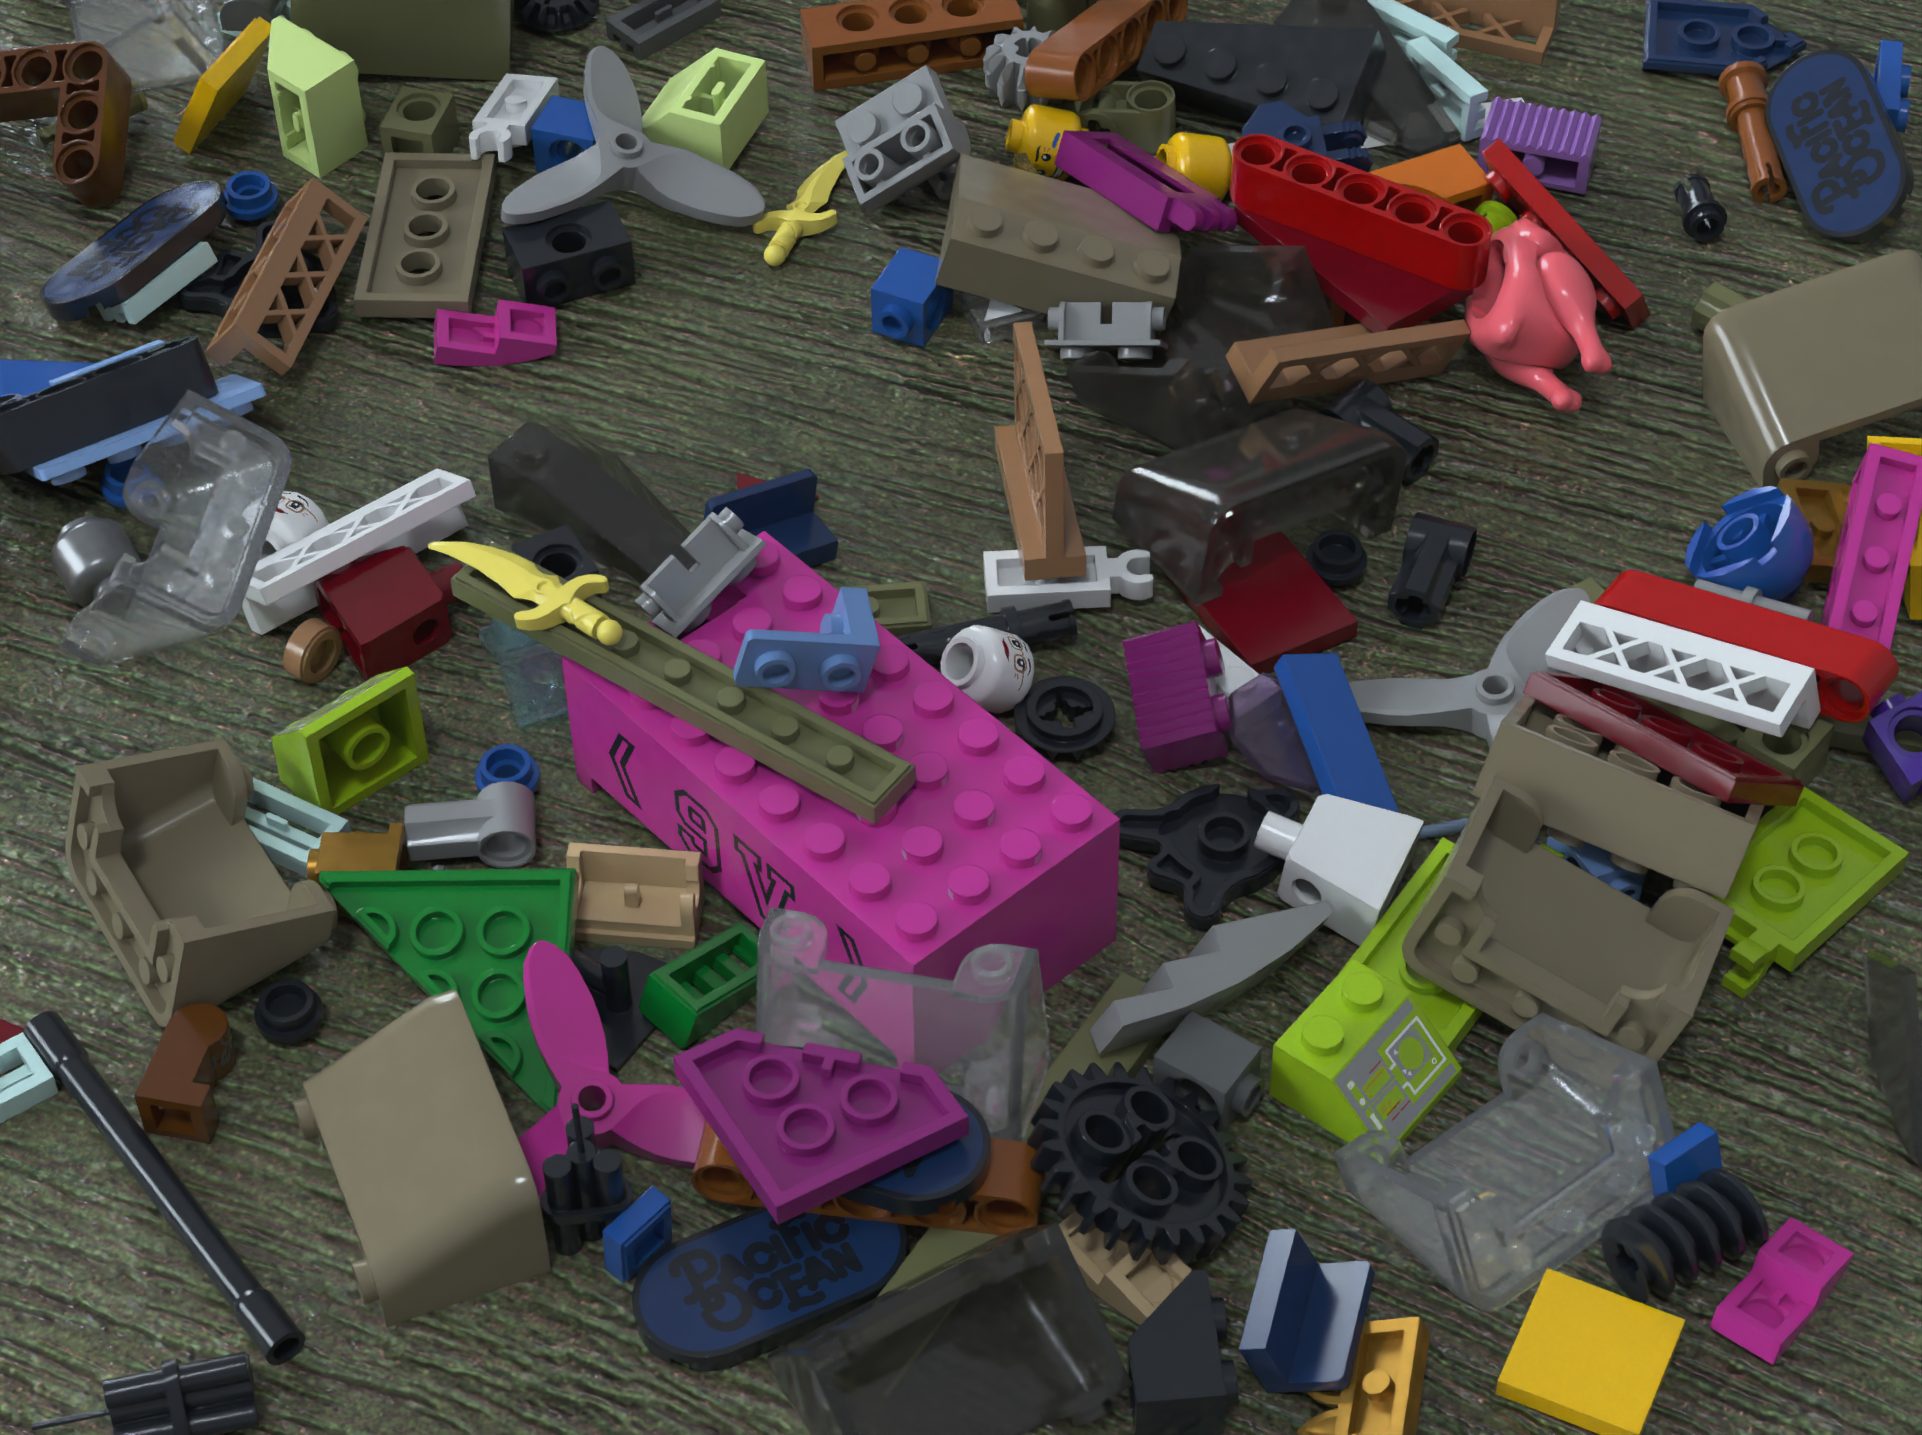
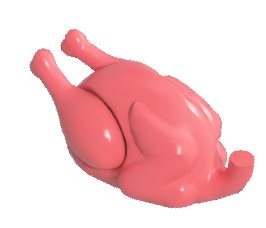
M1527 218L1516 220L1511 225L1498 229L1493 233L1487 277L1483 284L1473 289V294L1466 298L1465 322L1471 331L1468 340L1483 353L1488 364L1505 379L1538 392L1550 401L1555 409L1564 412L1578 411L1582 405V396L1558 379L1554 374L1553 368H1566L1579 353L1581 354V364L1586 372L1606 374L1612 367L1611 357L1604 349L1595 326L1597 298L1594 285L1581 264L1563 249L1560 242L1549 231Z

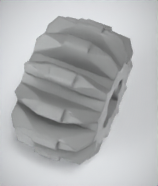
M1035 25L1030 31H1022L1017 27H1013L1011 35L996 34L994 44L986 47V55L983 58V73L985 74L988 96L999 98L1001 107L1019 106L1021 113L1032 104L1045 106L1047 103L1061 104L1063 100L1034 98L1030 96L1025 84V67L1029 54L1056 31L1051 30L1041 33Z

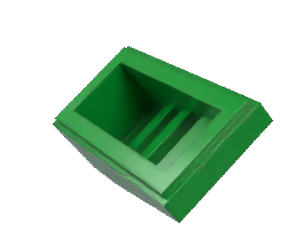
M739 922L650 973L641 996L639 1010L643 1016L680 1048H685L711 1031L783 973L787 961L742 922ZM732 952L750 969L745 971L728 954ZM711 968H713L719 975H721L728 982H725L713 970H711ZM692 983L698 990H700L704 994V996L690 984Z

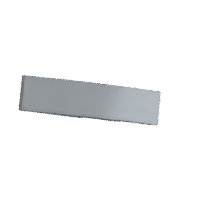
M1329 901L1213 925L1190 952L1188 958L1163 963L1139 992L1140 995L1115 1000L1109 1005L1090 1029L1099 1055L1167 1034L1175 1030L1191 1010L1204 1017L1217 1011L1265 980L1305 945L1334 913Z

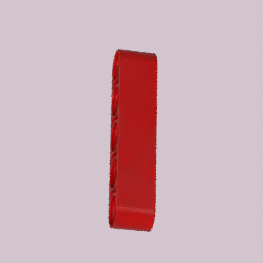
M1249 134L1235 142L1232 150L1230 197L1235 205L1447 288L1471 290L1485 282L1493 230L1491 223L1482 215L1273 136Z
M1626 570L1621 572L1593 603L1815 668L1821 708L1819 715L1842 722L1857 723L1863 721L1895 682L1899 673L1898 662L1893 653L1883 644L1872 639L1641 571Z

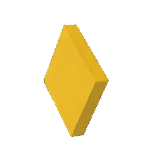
M262 17L254 18L200 77L173 138L175 139L174 144L189 155L246 93L270 41L271 24Z
M1547 1268L1498 1378L1495 1394L1599 1435H1641L1681 1338L1685 1319Z

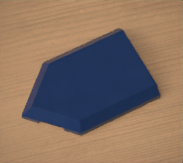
M1646 0L1642 70L1720 77L1721 73L1728 66L1746 60L1755 61L1763 65L1765 70L1805 50L1807 42L1791 31L1785 34L1768 23L1769 16L1754 5L1703 0Z

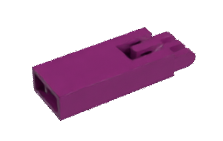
M1064 130L1054 165L1157 232H1170L1171 228L1177 232L1195 231L1207 233L1216 230L1231 232L1235 229L1237 215L1233 209L1219 201L1220 198L1115 132Z

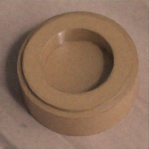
M310 618L301 623L292 633L285 647L283 655L285 671L307 684H314L324 679L333 670L339 659L342 649L340 631L318 618Z

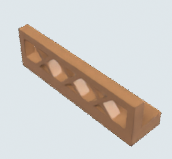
M1341 0L1337 8V21L1358 25L1360 6L1356 5L1358 0ZM1395 0L1417 12L1431 14L1433 16L1431 19L1458 32L1459 42L1454 47L1540 66L1558 29L1561 0ZM1473 23L1482 25L1483 29L1472 31L1463 29L1459 25ZM1523 34L1537 37L1538 39L1536 44L1513 40L1511 36Z
M313 177L284 204L205 354L224 367L240 351L246 349L283 376L292 367L368 218ZM322 209L346 226L343 234H327L320 215ZM316 248L324 271L308 272L301 249ZM297 285L304 308L289 309L281 286ZM277 323L285 344L283 350H280L257 333L261 324Z
M1429 319L1414 327L1374 333L1361 323L1234 342L1225 357L1249 404L1344 390L1348 389L1358 380H1369L1375 384L1439 375L1471 335V331L1464 319L1431 324Z

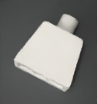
M1324 794L1317 797L1303 825L1268 811L1257 833L1254 847L1285 860L1277 891L1281 900L1294 908L1329 901L1334 913L1323 925L1360 946L1388 910L1412 862L1424 821L1409 815Z

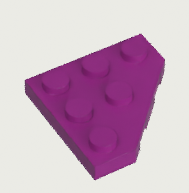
M735 1028L673 1056L676 1077L778 1225L969 1134V1116L930 1066L904 1061L900 1070L862 1062V1053L810 1042H805L803 1050L766 1043L764 1033Z

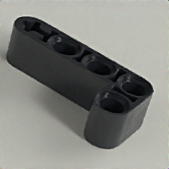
M198 335L169 341L27 396L20 394L1 396L0 475L13 474L35 467L215 396L219 391Z

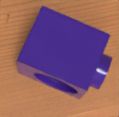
M1922 691L1909 699H1906L1903 693H1899L1877 705L1869 714L1872 719L1869 720L1862 737V742L1904 804L1922 794V751L1909 752L1902 749L1896 742L1894 735L1901 731H1912L1922 737Z

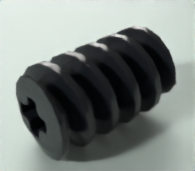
M1713 1168L1701 1173L1697 1180L1692 1179L1677 1185L1674 1192L1668 1191L1654 1197L1651 1204L1644 1203L1632 1208L1627 1216L1620 1215L1608 1220L1602 1230V1249L1605 1262L1621 1289L1632 1300L1645 1304L1648 1300V1286L1660 1296L1669 1295L1674 1291L1676 1285L1675 1278L1683 1284L1696 1281L1699 1274L1698 1266L1707 1272L1715 1271L1722 1264V1255L1730 1260L1742 1257L1746 1249L1745 1243L1753 1248L1763 1246L1769 1238L1768 1224L1755 1197L1741 1180L1727 1170Z

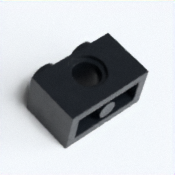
M611 200L573 209L542 221L515 224L502 228L507 269L523 303L551 307L636 284L632 241Z

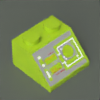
M407 666L377 674L354 689L345 691L337 699L303 719L291 723L284 730L271 737L280 780L298 798L336 815L341 814L429 760L415 674Z
M1353 958L1273 1045L1269 1095L1384 1165L1461 1077L1462 1067L1412 993Z

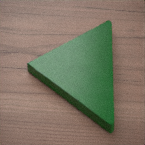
M575 868L320 871L319 882L323 889L330 892L334 901L429 997L453 989L458 992L481 1050L545 1115L558 1104L559 1093L539 1054L530 1027L523 971L524 961L529 949L536 941L541 940L555 944L573 962L579 876Z

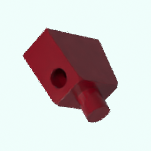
M405 546L362 556L313 582L319 614L324 622L340 631L342 649L363 680L367 681L377 674L405 666L408 667L448 643L452 634L447 605L461 600L453 596L450 579L463 566L456 561L428 573L413 550Z

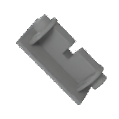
M1061 301L1059 307H1049L1048 328L1049 330H1058V340H1044V345L1053 350H1060L1061 360H1095V350H1118V360L1147 361L1153 360V350H1168L1167 343L1162 340H1155V330L1166 329V308L1155 307L1154 301L1112 302V324H1102L1101 302Z
M727 507L718 515L711 512L681 544L684 550L696 561L689 570L675 556L670 555L639 586L643 593L634 602L650 618L654 619L652 623L674 638H677L682 632H689L699 626L709 615L712 609L711 602L727 585H734L743 580L757 563L756 555L767 545L759 537L741 529L744 523Z

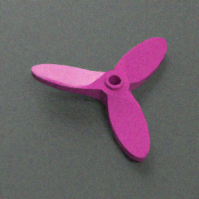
M544 940L536 941L529 949L524 961L523 982L527 1014L539 1054L559 1093L558 1104L518 1138L530 1168L539 1200H541L542 1193L546 1188L542 1168L543 1162L551 1155H566L568 1144L565 1127L567 1122L573 1118L571 1108L573 1103L579 1105L580 1116L588 1117L592 1120L598 1148H605L613 1144L656 1163L694 1169L706 1119L683 1087L674 1085L621 1084L615 1076L609 1073L608 1052L602 1022L594 999L579 970L569 956L555 944ZM590 1108H599L597 1111H587Z

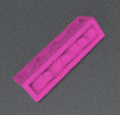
M1870 443L1853 478L1821 616V625L1872 639L1890 650L1922 508V456Z

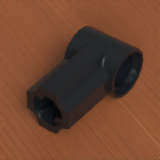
M1358 380L1316 412L1314 417L1317 434L1330 450L1340 455H1348L1356 449L1400 478L1409 480L1413 484L1427 473L1432 461L1438 455L1439 439L1395 413L1389 397L1383 389L1369 380Z
M1420 512L1414 515L1404 545L1402 565L1389 592L1387 610L1394 613L1402 625L1422 629L1427 624L1438 623L1455 580L1462 581L1467 574L1475 549L1477 527Z

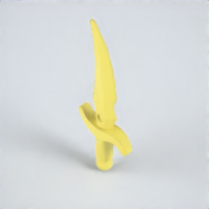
M846 150L822 164L802 183L797 190L796 199L786 205L787 210L765 213L761 221L752 225L755 234L777 231L764 251V259L767 264L771 266L781 265L799 237L821 233L838 223L836 210H828L822 213L814 212L828 202L831 190L845 168L842 159L848 156Z
M433 541L427 544L429 549L452 556L476 568L503 587L513 598L531 600L539 604L536 608L519 611L514 614L518 629L528 631L543 630L568 622L592 638L599 639L604 645L612 646L617 644L622 638L623 630L617 621L610 620L606 614L584 602L589 596L609 591L608 579L605 576L597 574L578 576L563 585L560 583L558 575L544 574L536 568L533 562L496 547L458 541Z

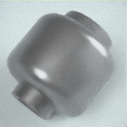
M84 516L69 522L59 532L57 541L51 551V563L67 593L75 603L85 607L100 606L102 608H113L124 603L131 596L132 590L142 576V561L126 532L118 522L108 518Z

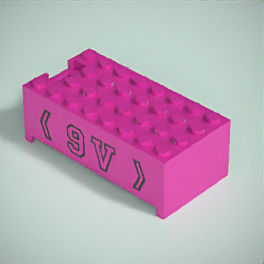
M766 531L757 535L767 545L756 555L757 563L753 570L737 584L727 585L711 602L712 609L709 615L699 626L689 632H682L676 638L733 669L745 633L748 630L820 633L822 618L825 613L832 614L839 593L835 587ZM874 620L880 648L864 693L770 688L916 766V782L876 824L869 822L566 656L562 657L577 780L592 794L599 791L601 786L672 850L701 852L703 878L898 1051L900 1070L905 1061L930 1066L936 1072L1116 940L1120 818L877 621ZM652 621L648 622V624L656 627Z

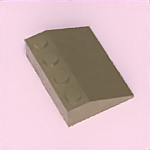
M960 154L935 284L1048 314L1049 307H1059L1061 301L1101 302L1102 324H1112V302L1154 301L1155 307L1166 308L1167 320L1176 299L1181 262L1179 232L1173 228L1170 229V232H1157L1091 188ZM1155 330V340H1158L1162 330Z
M1526 694L1521 697L1501 721L1472 792V795L1481 798L1496 774L1525 790L1537 800L1543 810V824L1548 826L1546 833L1551 838L1576 848H1583L1586 842L1611 852L1609 860L1623 869L1638 874H1647L1650 868L1674 878L1672 883L1674 888H1693L1710 897L1715 895L1724 900L1728 895L1765 806L1726 803Z

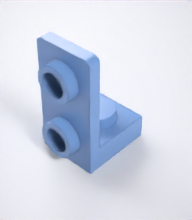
M840 587L832 614L825 613L822 618L820 633L748 630L745 633L733 670L735 684L742 687L864 693L880 648L867 588Z

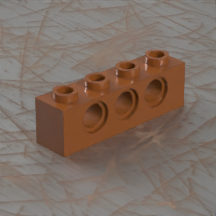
M862 0L800 9L802 52L814 91L903 79L924 65L929 66L937 74L982 68L986 47L994 44L996 34L1011 35L1013 27L1023 31V17L1017 0Z

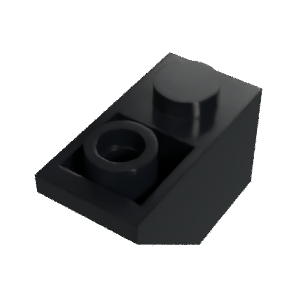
M1206 1269L1192 1270L1128 1338L1126 1381L1134 1435H1223L1226 1405L1238 1403V1386L1233 1359L1221 1360L1218 1342L1227 1341L1228 1336L1225 1303L1223 1297L1211 1298Z

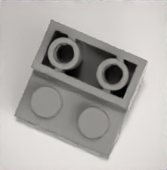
M924 65L835 120L848 156L842 159L860 205L869 211H877L958 162L960 154L969 155L971 152L970 139L965 125L954 117L937 73L927 65Z

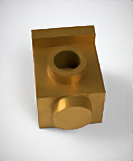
M390 823L388 833H368L364 831L322 832L319 849H310L308 854L307 880L316 881L324 890L319 882L320 871L410 870L411 864L406 847L403 823ZM335 902L336 908H337V914H338V915H348V914Z

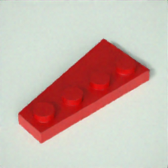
M1500 138L1481 152L1490 170L1484 178L1491 189L1504 203L1508 202L1520 214V219L1527 218L1549 231L1560 242L1563 249L1581 264L1593 282L1597 305L1608 318L1613 321L1616 317L1620 316L1634 329L1651 315L1643 294Z

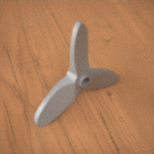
M597 46L587 56L583 88L585 106L596 144L576 157L533 176L515 188L503 201L500 214L501 221L504 223L528 224L566 213L611 191L633 190L664 209L711 223L742 227L753 225L762 220L765 202L755 186L731 170L691 151L651 142L642 133L640 103L627 68L612 50L606 46Z
M1567 588L1555 591L1543 598L1523 614L1503 636L1488 668L1479 670L1474 674L1449 679L1385 678L1349 682L1363 721L1365 723L1389 726H1440L1459 729L1486 739L1490 749L1501 721L1524 695L1523 691L1531 672L1566 673L1548 667L1545 653L1579 602L1582 600L1591 603L1587 593L1582 589Z

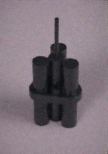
M577 1103L571 1105L573 1118L567 1122L565 1127L568 1144L566 1155H551L546 1158L542 1166L546 1188L541 1196V1208L543 1216L547 1221L551 1222L555 1249L563 1256L577 1254L582 1249L583 1240L594 1242L602 1239V1231L634 1203V1191L631 1184L624 1177L620 1153L613 1149L601 1150L597 1147L594 1124L588 1117L580 1116Z
M244 1351L185 1364L178 1358L162 1360V1368L103 1380V1392L107 1408L31 1423L32 1431L110 1415L113 1435H219L260 1426L249 1354L246 1355Z

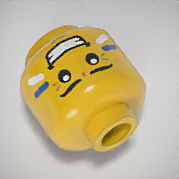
M1032 104L1024 111L1021 120L1013 118L1010 120L1005 140V151L1014 153L1015 168L1064 181L1070 174L1054 165L1064 130H1089L1081 127V120L1073 111L1041 104Z

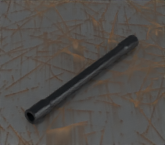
M45 1011L33 1017L27 1023L23 1032L54 1078L64 1084L232 1307L236 1320L268 1363L280 1365L295 1357L304 1346V1334L269 1290L262 1287L90 1062L88 1052L64 1020L55 1011Z

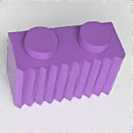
M1498 96L1493 99L1480 138L1477 164L1486 174L1490 172L1481 152L1500 138L1545 188L1586 195L1592 169L1596 161L1602 118L1598 114L1591 117L1587 112L1582 114L1576 110L1568 112L1565 108L1558 111L1554 106L1547 109L1543 104L1536 107L1532 102L1527 104L1521 100L1513 102L1511 98L1503 101Z

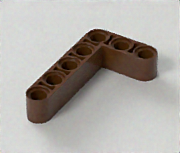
M79 41L0 50V123L57 116L53 155V172L55 176L81 204L89 209H101L109 206L118 198L123 187L132 89L131 78L108 50L96 41Z

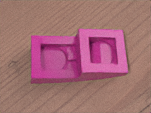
M499 299L495 316L437 308L433 325L434 364L498 366L536 360L555 354L557 347L555 307Z
M1790 1217L1758 1250L1750 1273L1717 1306L1710 1328L1774 1365L1826 1300L1849 1266L1854 1253Z

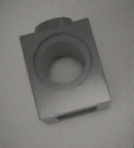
M1191 1010L1154 1055L1153 1084L1161 1086L1166 1078L1171 1077L1174 1079L1175 1084L1174 1094L1183 1098L1189 1093H1197L1199 1096L1195 1108L1201 1114L1208 1111H1217L1220 1116L1213 1127L1217 1132L1226 1131L1239 1114L1244 1117L1248 1116L1261 1098L1265 1086V1080L1260 1078L1262 1047Z

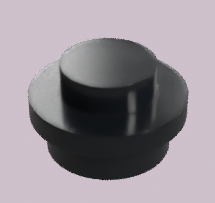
M1325 531L1315 538L1306 552V561L1323 581L1330 586L1352 584L1358 581L1366 571V552L1360 540L1348 531Z
M283 979L267 986L261 993L254 1011L255 1023L259 1033L267 1040L278 1044H293L309 1038L319 1029L324 1017L322 1002L318 994L307 984L296 979Z

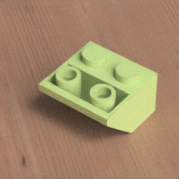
M280 15L271 20L267 71L282 153L287 159L316 177L322 178L368 147L365 128L366 115L361 104L358 85V68L355 60L346 52L335 49L315 37L309 30L298 27Z
M719 48L713 49L668 80L642 116V133L651 142L691 151L730 169L769 112L766 60Z

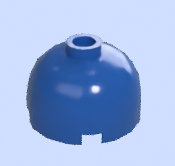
M1774 486L1754 488L1730 499L1721 506L1727 516L1721 519L1713 528L1705 520L1696 530L1687 547L1685 564L1696 580L1702 579L1742 591L1747 586L1761 589L1763 597L1781 602L1788 600L1798 591L1814 556L1813 531L1793 499L1788 494L1785 496L1778 487Z

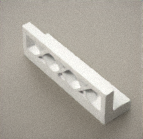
M436 468L311 533L302 540L292 543L229 576L251 630L263 635L318 606L313 582L359 557L399 546L409 547L416 554L427 548V544L433 541H440L469 526L461 504L476 496L470 479Z
M1582 600L1545 653L1548 667L1781 738L1790 724L1810 729L1821 711L1815 668Z

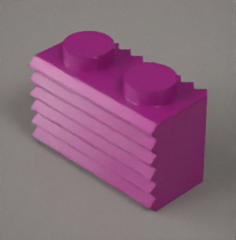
M1197 621L1123 640L1124 654L1127 661L1126 666L1129 672L1128 677L1138 726L1137 731L1140 737L1139 742L1154 772L1163 774L1166 770L1175 771L1179 766L1188 767L1191 763L1200 764L1203 760L1212 761L1216 757H1226L1229 753L1225 732L1235 730V720L1227 694L1217 693L1215 677L1225 675V667L1216 638L1206 640Z

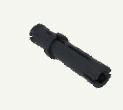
M1064 599L1062 602L1016 611L1014 605L1003 607L1000 610V615L895 637L928 664L937 666L940 665L942 653L951 639L962 629L973 625L991 627L1017 635L1028 646L1066 638L1074 639L1077 638L1078 632L1075 616L1070 617V613L1074 610L1070 599Z

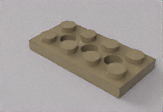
M385 152L353 299L356 317L435 318L437 308L471 313L497 175L495 154H482L478 160L471 159V154ZM434 195L444 196V197L439 198V199L428 200L429 196H434ZM423 232H436V234L431 236H421ZM416 269H429L425 273L413 274Z

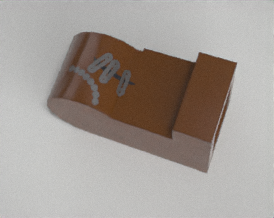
M210 1003L190 1004L175 1012L169 1020L134 1095L146 1133L211 1144L220 1123L213 1092L217 1080L230 1072L236 1060V1052L225 1012L218 1006Z

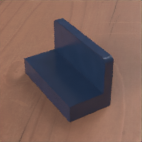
M811 469L801 470L716 496L707 500L705 504L704 520L711 512L718 515L727 507L744 523L741 529L755 536L766 531L809 567L836 559L838 539L814 513L818 478Z
M1297 1229L1270 1230L1239 1351L1267 1393L1343 1390L1350 1382L1375 1271L1368 1261L1318 1263Z

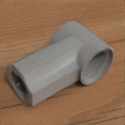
M502 781L492 783L483 788L478 794L477 799L409 804L405 806L404 824L409 861L479 856L487 865L511 869L523 866L535 856V797L533 792L525 785Z

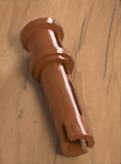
M1755 61L1736 62L1728 66L1718 79L1720 93L1728 100L1726 109L1727 124L1739 134L1751 186V196L1755 201L1764 204L1765 197L1762 187H1766L1769 203H1774L1785 196L1787 183L1784 179L1778 152L1765 118L1768 98L1765 91L1768 86L1767 71L1763 65Z

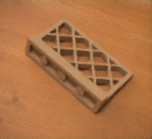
M1013 323L1015 425L994 426L995 450L1024 580L1086 576V553L1064 468V451L1032 323Z

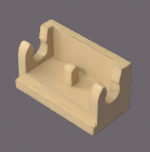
M569 842L566 865L567 868H575L579 876L575 941L688 950L696 947L705 903L701 852Z

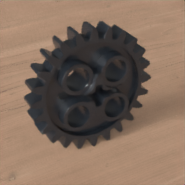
M1095 1062L1090 1063L1083 1075L1071 1069L1062 1083L1055 1081L1030 1121L1034 1129L1027 1139V1144L1038 1150L1030 1162L1031 1168L1049 1173L1040 1189L1046 1193H1061L1064 1197L1057 1212L1060 1215L1074 1212L1081 1215L1083 1220L1080 1224L1079 1232L1082 1235L1090 1233L1095 1228L1104 1232V1248L1109 1251L1116 1246L1119 1240L1127 1243L1132 1260L1135 1261L1140 1259L1146 1248L1151 1249L1158 1263L1166 1266L1174 1252L1186 1264L1191 1263L1199 1251L1208 1257L1212 1255L1220 1242L1226 1243L1240 1223L1241 1216L1250 1204V1201L1244 1195L1252 1185V1179L1240 1173L1248 1161L1247 1156L1228 1151L1237 1138L1235 1133L1217 1132L1213 1127L1220 1116L1217 1111H1208L1201 1114L1195 1108L1199 1096L1197 1093H1189L1183 1098L1174 1094L1175 1084L1174 1079L1171 1077L1166 1078L1161 1086L1153 1084L1146 1067L1142 1066L1135 1078L1128 1076L1120 1062H1115L1107 1075ZM1165 1144L1160 1153L1156 1152L1159 1146ZM1123 1171L1122 1177L1115 1180L1119 1172Z

